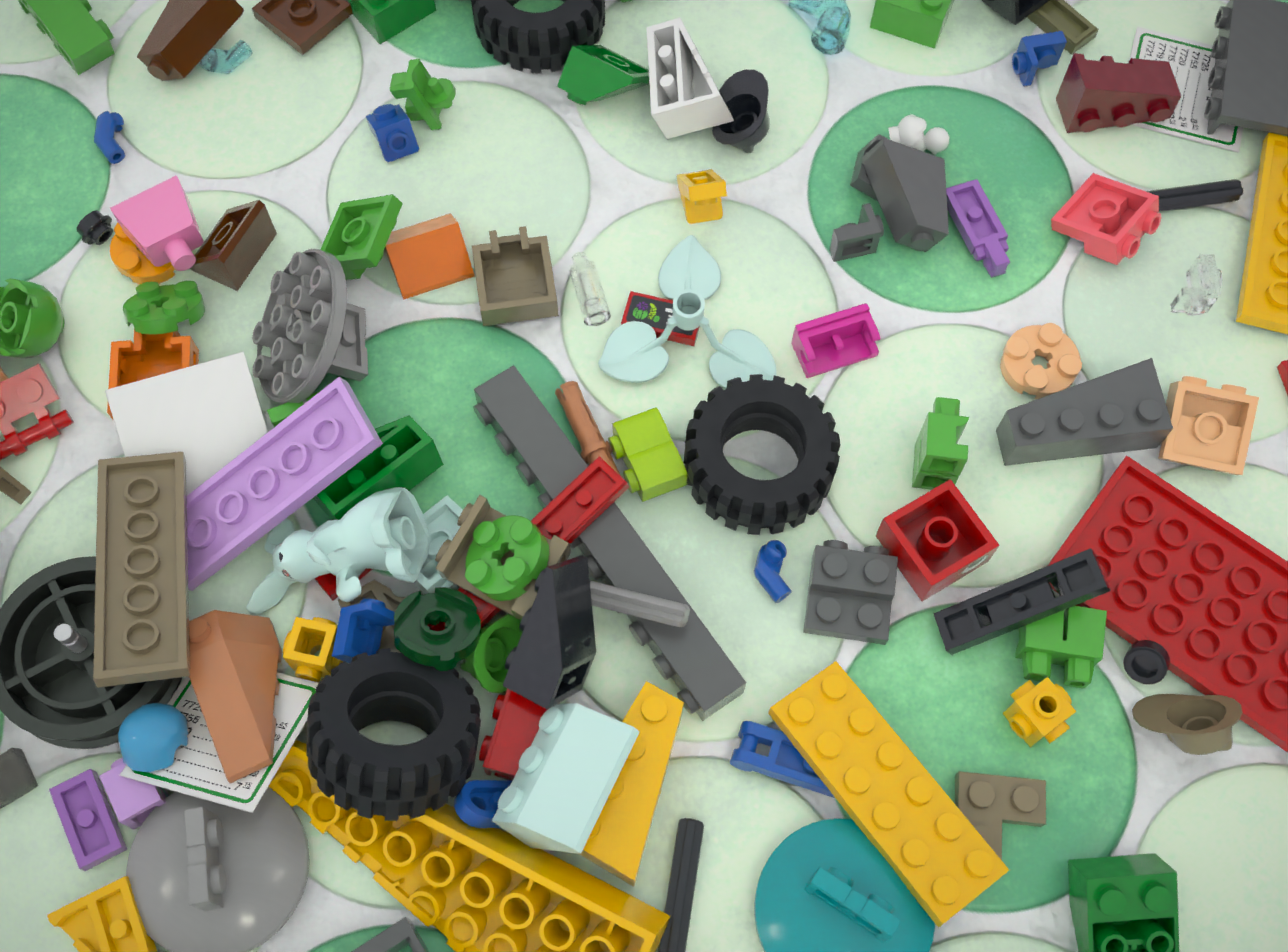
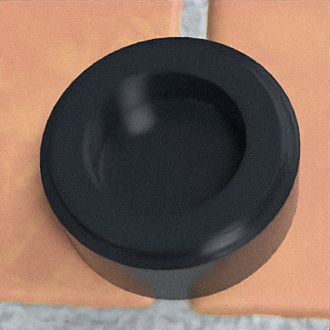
M1140 640L1129 647L1123 661L1124 669L1133 680L1139 683L1155 684L1165 677L1170 666V657L1165 648L1160 644L1150 640Z

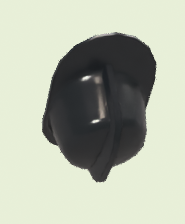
M744 69L728 78L719 90L734 121L712 127V134L716 141L724 145H732L746 153H752L754 146L763 140L770 127V119L767 112L769 90L768 81L762 73L754 69Z

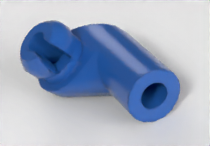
M105 111L97 117L94 142L107 160L112 164H116L124 159L125 152L114 139V132H120L123 129L121 125H124V120L117 112L110 113Z

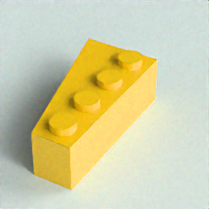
M647 681L622 721L635 727L640 733L580 854L633 887L638 876L684 706L683 701Z

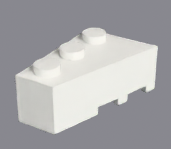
M681 18L647 27L651 115L666 139L734 121Z

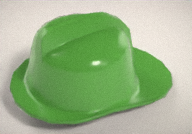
M509 614L490 626L481 628L477 647L459 664L463 671L469 672L490 693H503L507 691L508 688L502 686L508 672L505 669V663L512 649L518 646L522 631L519 630L521 621Z

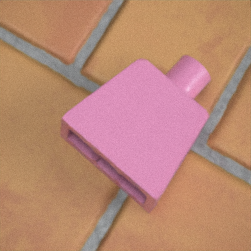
M177 176L110 208L124 233L155 267L171 262L175 270L184 271L195 264L196 258L192 250L200 247L204 241L190 201Z

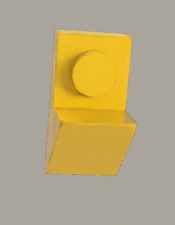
M712 169L676 175L688 223H700L722 218L721 197L727 196L726 181Z

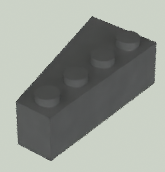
M1149 358L1009 409L998 425L996 434L1004 466L1154 449L1172 431L1173 426L1153 359Z

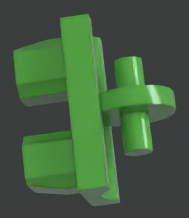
M420 59L409 60L407 72L392 74L390 92L395 99L407 98L405 110L411 121L425 120L431 130L441 129L440 112L443 108L448 109L452 106V101L456 95V89L452 82L447 78H432Z

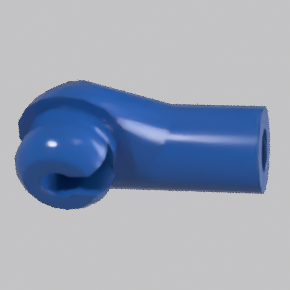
M771 540L760 548L754 574L775 603H779L792 592L779 575L787 550L782 542Z

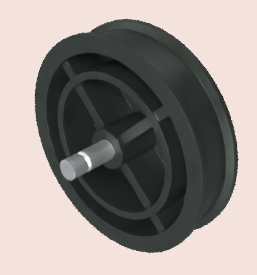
M96 556L68 559L39 571L23 582L0 608V710L10 721L47 743L70 749H92L119 742L118 732L124 719L135 709L151 703L168 704L183 678L97 688L93 680Z

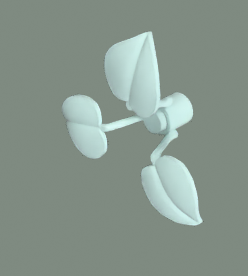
M694 235L686 237L673 248L659 271L658 281L660 290L667 299L673 300V317L668 319V324L662 335L656 339L654 329L646 323L637 321L626 322L611 333L598 362L599 368L604 373L617 380L630 383L650 381L658 377L668 365L669 356L661 344L666 342L673 328L677 326L682 330L690 331L700 326L703 328L711 346L717 350L710 358L709 370L715 382L726 389L727 381L740 377L742 382L749 381L750 375L762 374L763 380H773L774 375L777 376L772 354L761 339L753 333L742 329H733L725 334L722 344L717 341L709 326V320L704 317V300L712 297L718 290L721 283V272L715 259L701 246Z

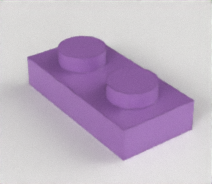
M89 769L49 789L79 869L87 871L127 850L96 771Z

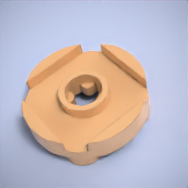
M1046 323L1043 326L1031 325L1016 331L1003 349L1000 368L1004 379L1013 390L1020 394H1023L1025 391L1028 394L1036 395L1034 399H1040L1070 388L1082 368V362L1074 342L1063 333L1058 325ZM1036 356L1044 357L1048 361L1047 369H1044L1042 365L1034 366L1032 363Z

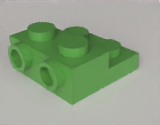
M393 194L340 203L320 250L333 254L339 260L346 280L360 279L366 268L377 267L382 259L384 248L391 231L397 223V216L403 204Z

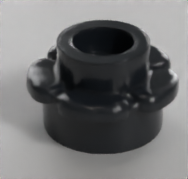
M98 210L87 214L79 222L76 230L82 236L84 243L101 245L113 233L111 228L112 218L109 215L104 216Z

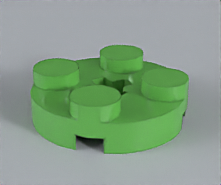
M189 280L162 286L157 282L142 283L136 287L137 294L130 297L123 305L126 324L128 326L133 324L135 331L142 334L174 332L179 330L177 323L189 319V323L192 325L200 320L205 313L202 294L198 290L197 283Z
M509 515L500 517L493 522L484 521L474 529V540L466 556L465 577L468 582L490 599L507 601L518 598L527 592L523 587L528 585L532 579L537 580L542 570L547 567L549 544L539 528L525 517ZM508 551H512L514 553L513 557L507 558L505 564L502 565L501 559L503 555Z

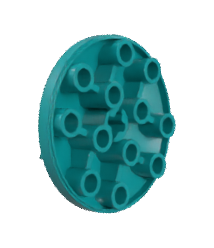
M852 819L822 820L804 826L792 833L771 854L757 883L754 918L759 941L764 952L930 951L935 923L910 893L886 859L867 839Z

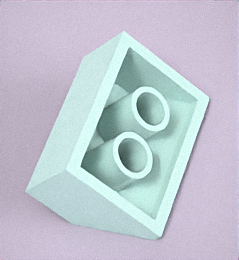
M577 703L556 704L549 708L541 717L539 722L540 729L531 746L522 754L519 760V769L512 783L501 794L498 800V809L492 822L530 848L581 854L640 731L633 726Z

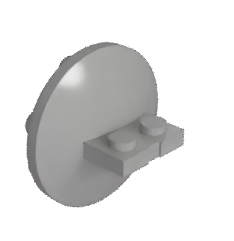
M309 249L302 253L296 252L284 271H277L273 275L270 285L271 294L262 321L256 324L252 335L253 343L258 344L257 358L253 365V376L259 378L265 394L271 400L283 404L304 401L319 386L326 373L361 381L368 375L367 348L365 347V308L347 303L346 279L341 263L333 254L319 249ZM263 346L271 349V357L261 355Z
M269 787L266 789L253 813L176 791L165 798L166 803L160 807L156 806L141 825L131 846L127 862L126 876L129 877L133 896L147 935L170 952H250L271 939L290 919L301 900L309 872V847L305 830L296 812L279 794Z

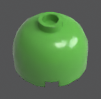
M11 278L5 280L8 282L7 286L0 287V355L16 358H33L49 351L64 329V317L57 298L42 285Z

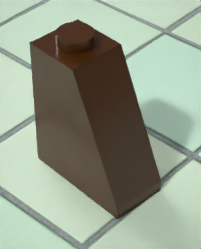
M169 0L136 57L147 66V70L151 75L161 81L185 78L240 18L244 9L236 0Z

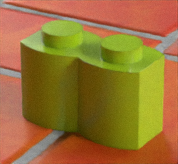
M657 407L612 423L613 436L608 437V441L615 459L622 458L628 468L623 471V475L631 493L637 492L642 502L687 485L686 468Z

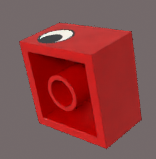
M951 479L883 518L875 535L881 545L888 549L889 556L898 557V569L922 602L989 562L1000 546Z

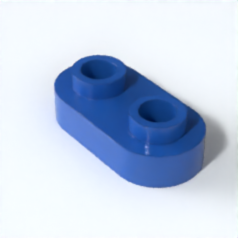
M471 780L467 782L454 799V808L457 815L463 822L475 828H501L492 822V819L498 809V800L501 794L510 786L513 780Z

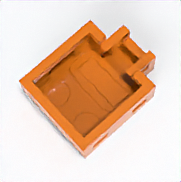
M134 329L133 343L131 340L111 342L109 389L199 364V349L191 336H181L178 330L165 334H142ZM108 403L107 413L113 419L110 406Z

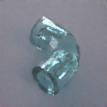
M789 0L788 7L806 12L816 19L817 23L811 36V42L818 51L828 55L842 52L849 37L851 26V13L846 0Z

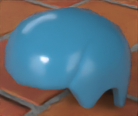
M163 703L146 704L135 709L124 719L118 732L123 762L132 770L152 772L171 766L174 762L177 748L180 745L187 746L188 744L187 717L174 706Z

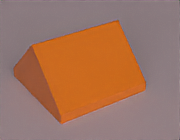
M451 213L390 233L385 251L403 300L475 277L459 224Z

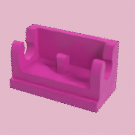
M867 303L795 325L791 344L806 378L878 356L879 350L875 341L880 340V335L869 312L870 308Z

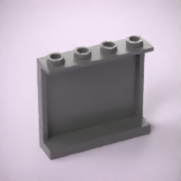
M1229 0L1225 7L1221 6L1215 19V28H1219V32L1211 51V57L1216 59L1215 66L1208 79V88H1212V94L1207 102L1204 113L1205 119H1209L1207 134L1213 135L1219 125L1223 123L1288 136V3L1276 0Z

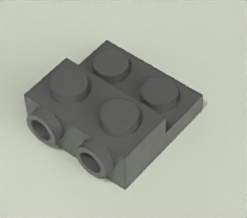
M839 540L824 541L823 546L816 545L811 561L803 633L886 645L889 637L891 604L895 596L898 557L889 556L888 549L880 546H867L864 548V552L848 550V544Z

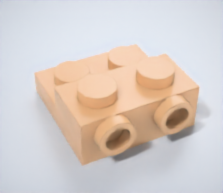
M1183 376L1182 381L1170 383L1166 406L1173 429L1162 441L1158 459L1232 475H1243L1259 397L1246 395V388L1235 385L1223 384L1221 389L1207 387V380L1197 377Z

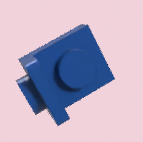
M1063 31L1021 38L1017 52L1012 57V67L1016 75L1019 74L1023 86L1031 85L1038 68L1045 69L1058 64L1067 43Z

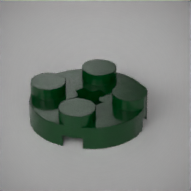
M437 587L435 588V593L421 595V590L414 592L398 605L394 614V645L396 649L410 660L422 665L433 666L439 671L453 669L458 661L465 659L475 650L480 639L481 619L477 614L475 603L467 595L451 588ZM439 622L445 623V630L442 631L430 630L428 624L436 626Z

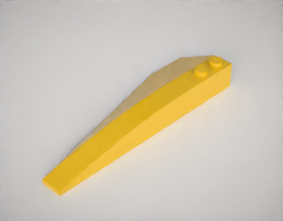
M295 740L269 784V787L279 794L290 806L297 805L312 819L310 823L322 834L328 832L345 847L342 852L355 863L361 861L375 874L373 879L427 927L433 925L447 937L448 941L446 944L455 952H656L671 917L542 849L530 848L506 831L499 828H475L466 824L457 815L455 808L448 804L435 811L431 807L427 808L425 815L410 819L409 815L399 816L398 821H384L385 816L373 815L372 819L357 815L358 810L352 807L347 811L334 803L335 795L327 797L317 787V780L311 776L308 768L307 744Z

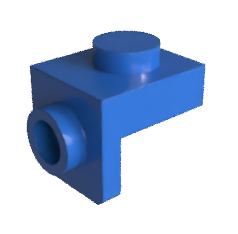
M392 104L382 105L376 108L372 114L365 116L371 132L379 143L386 162H391L419 151L409 117L399 104L395 106Z
M362 599L359 604L342 607L332 657L351 663L355 655L367 652L368 656L376 654L380 647L383 627L394 625L395 612L385 608L386 604L375 599Z

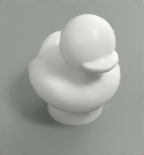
M913 114L904 117L898 126L888 128L890 140L923 152L928 149L933 155L944 151L948 147L950 137L948 132L940 127L930 129L924 136L923 131L927 127L926 121Z

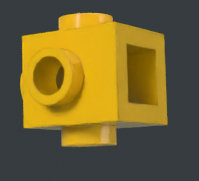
M300 617L295 618L292 630L288 632L284 641L283 659L295 671L296 677L320 682L321 677L331 676V670L344 662L332 657L338 627L335 622L319 617H314L312 620ZM320 650L319 656H314Z
M1047 677L1036 686L1029 680L1010 695L1015 702L1003 712V715L1007 718L1013 731L1020 738L1024 739L1029 747H1032L1044 737L1051 743L1070 729L1065 721L1077 711L1072 707L1071 698L1064 688L1058 684H1053Z

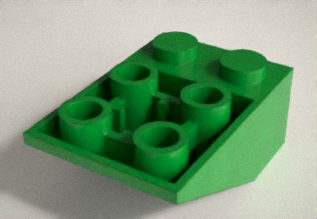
M1156 853L1068 860L1069 903L1078 952H1179L1177 872Z

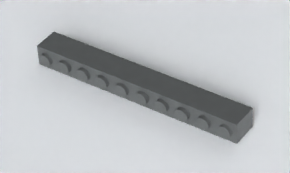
M514 365L474 389L477 404L473 408L476 415L484 426L492 425L497 432L494 438L499 448L506 456L510 454L514 456L519 463L516 466L518 474L528 487L534 484L541 494L537 498L544 509L588 465ZM615 502L611 504L570 544V547L573 549L578 546L583 555L588 557L589 574L595 581L601 578L606 585L689 606L688 622L684 627H675L626 615L632 622L629 625V629L636 641L641 646L648 644L656 657L652 660L658 672L665 680L672 678L680 689L677 696L679 700L684 702L683 707L690 715L696 712L700 719L704 721L743 694L746 681Z

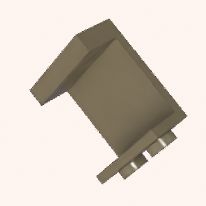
M479 495L474 505L468 503L460 514L457 522L460 528L453 540L447 539L440 547L435 559L438 562L436 570L442 578L521 621L526 611L533 606L537 595V592L534 591L535 579H532L528 585L523 587L527 591L518 598L507 601L490 599L466 580L465 562L468 549L474 540V529L484 521L493 522L500 517L506 516L491 508L487 498ZM555 535L551 540L545 537L549 544L547 567L566 561L571 554L569 543ZM508 551L503 555L501 559L502 565L505 564L507 558L513 557L514 553L512 551Z

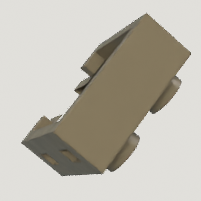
M523 226L519 227L520 234L497 237L496 230L489 231L490 243L472 245L483 326L559 316L547 236L528 238L527 228Z

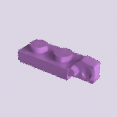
M978 179L946 188L947 210L971 255L973 254L976 261L983 259V265L991 278L1005 274L1007 265L1010 264V260L1005 253L1009 249L1006 242L1008 234Z

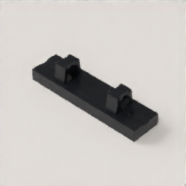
M1090 548L933 614L945 649L953 655L1111 590L1096 554ZM1050 583L1056 589L1057 593L1059 594V597L1055 598Z

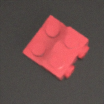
M1093 173L1053 216L1051 227L1053 231L1084 242V253L1118 265L1124 257L1129 259L1134 257L1139 249L1140 239L1145 233L1152 235L1158 229L1161 222L1159 196Z

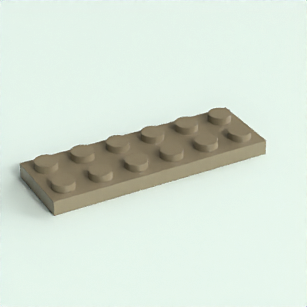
M184 452L98 460L93 680L97 688L190 676L187 492Z

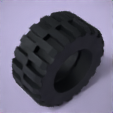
M471 0L477 37L481 40L483 48L488 53L493 54L494 59L505 65L508 62L511 68L523 71V68L531 69V73H541V70L551 69V72L560 71L567 61L571 47L597 44L601 39L603 27L605 26V0H561L565 2L561 6L541 13L525 12L513 7L520 0Z
M762 374L750 375L749 381L742 382L741 378L737 377L727 381L725 390L721 386L714 388L708 393L707 402L705 400L700 401L694 409L693 419L689 420L685 440L683 463L687 471V485L692 486L691 495L697 504L706 503L705 513L713 520H717L719 516L726 519L725 527L736 531L738 525L748 527L747 534L760 535L761 528H769L771 534L783 532L785 523L788 522L791 527L795 528L804 523L807 514H815L821 507L823 498H826L829 493L840 459L838 455L840 437L834 431L836 422L831 413H822L824 403L816 395H813L811 398L806 395L807 388L797 382L794 386H790L784 383V377L775 375L773 380H763ZM750 430L768 431L783 438L793 448L798 464L792 472L783 477L772 480L753 479L739 473L729 464L723 454V447L728 440L742 432Z
M390 648L378 649L376 654L369 656L367 652L355 655L349 664L346 661L342 662L331 670V676L326 675L316 686V693L311 696L308 706L306 755L308 756L310 774L317 780V787L327 797L335 795L334 803L347 811L351 807L357 809V815L372 819L373 815L385 816L384 821H398V817L402 815H409L410 819L425 815L427 808L431 807L435 811L446 805L449 796L453 798L459 794L466 780L471 777L475 765L481 725V709L478 699L473 695V688L464 677L459 679V672L455 668L448 671H439L433 666L422 665L410 660L402 652H391ZM402 721L419 727L429 736L411 744L387 745L372 741L358 731L377 722Z

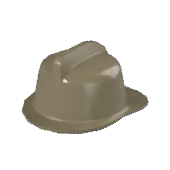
M1156 694L1136 702L1132 709L1133 719L1140 726L1153 732L1166 734L1169 740L1178 748L1191 755H1205L1231 749L1233 745L1232 726L1240 720L1243 714L1239 702L1223 695Z

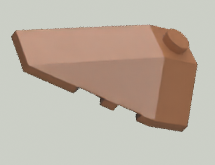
M213 610L190 620L189 678L226 779L229 783H233L273 764L276 718L273 712L275 695H279L277 667L278 663H281L282 649L273 623L268 617Z

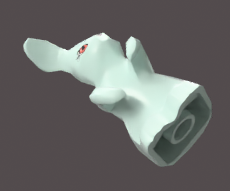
M400 487L375 492L357 503L340 520H328L313 532L304 529L295 531L292 521L288 518L283 520L268 533L264 546L265 551L273 555L274 571L267 575L254 590L246 606L250 614L263 613L278 604L285 595L289 585L294 582L308 583L320 575L329 573L336 576V594L344 602H351L361 594V584L358 577L366 568L389 571L396 579L414 583L418 579L421 568L428 557L430 537L423 513L414 495L406 488Z

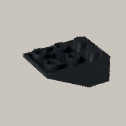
M584 555L551 565L543 569L539 574L534 586V591L537 592L533 606L526 611L520 622L519 630L522 631L518 646L512 649L505 663V669L508 672L502 686L546 709L582 690L596 655L588 557Z

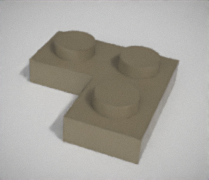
M959 771L955 775V805L1002 860V823L1037 827L1046 825V780Z

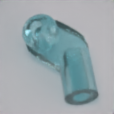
M239 40L229 50L212 48L198 64L209 72L229 74L250 57L253 52L246 42Z

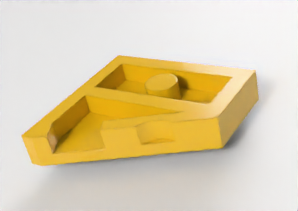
M124 876L47 915L49 922L54 927H61L75 941L73 946L79 952H157L154 940L147 935L141 920L128 876Z

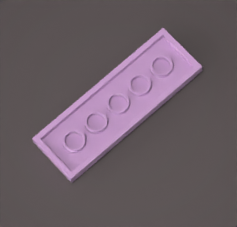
M341 377L335 379L187 495L188 590L193 591L383 444L346 380Z

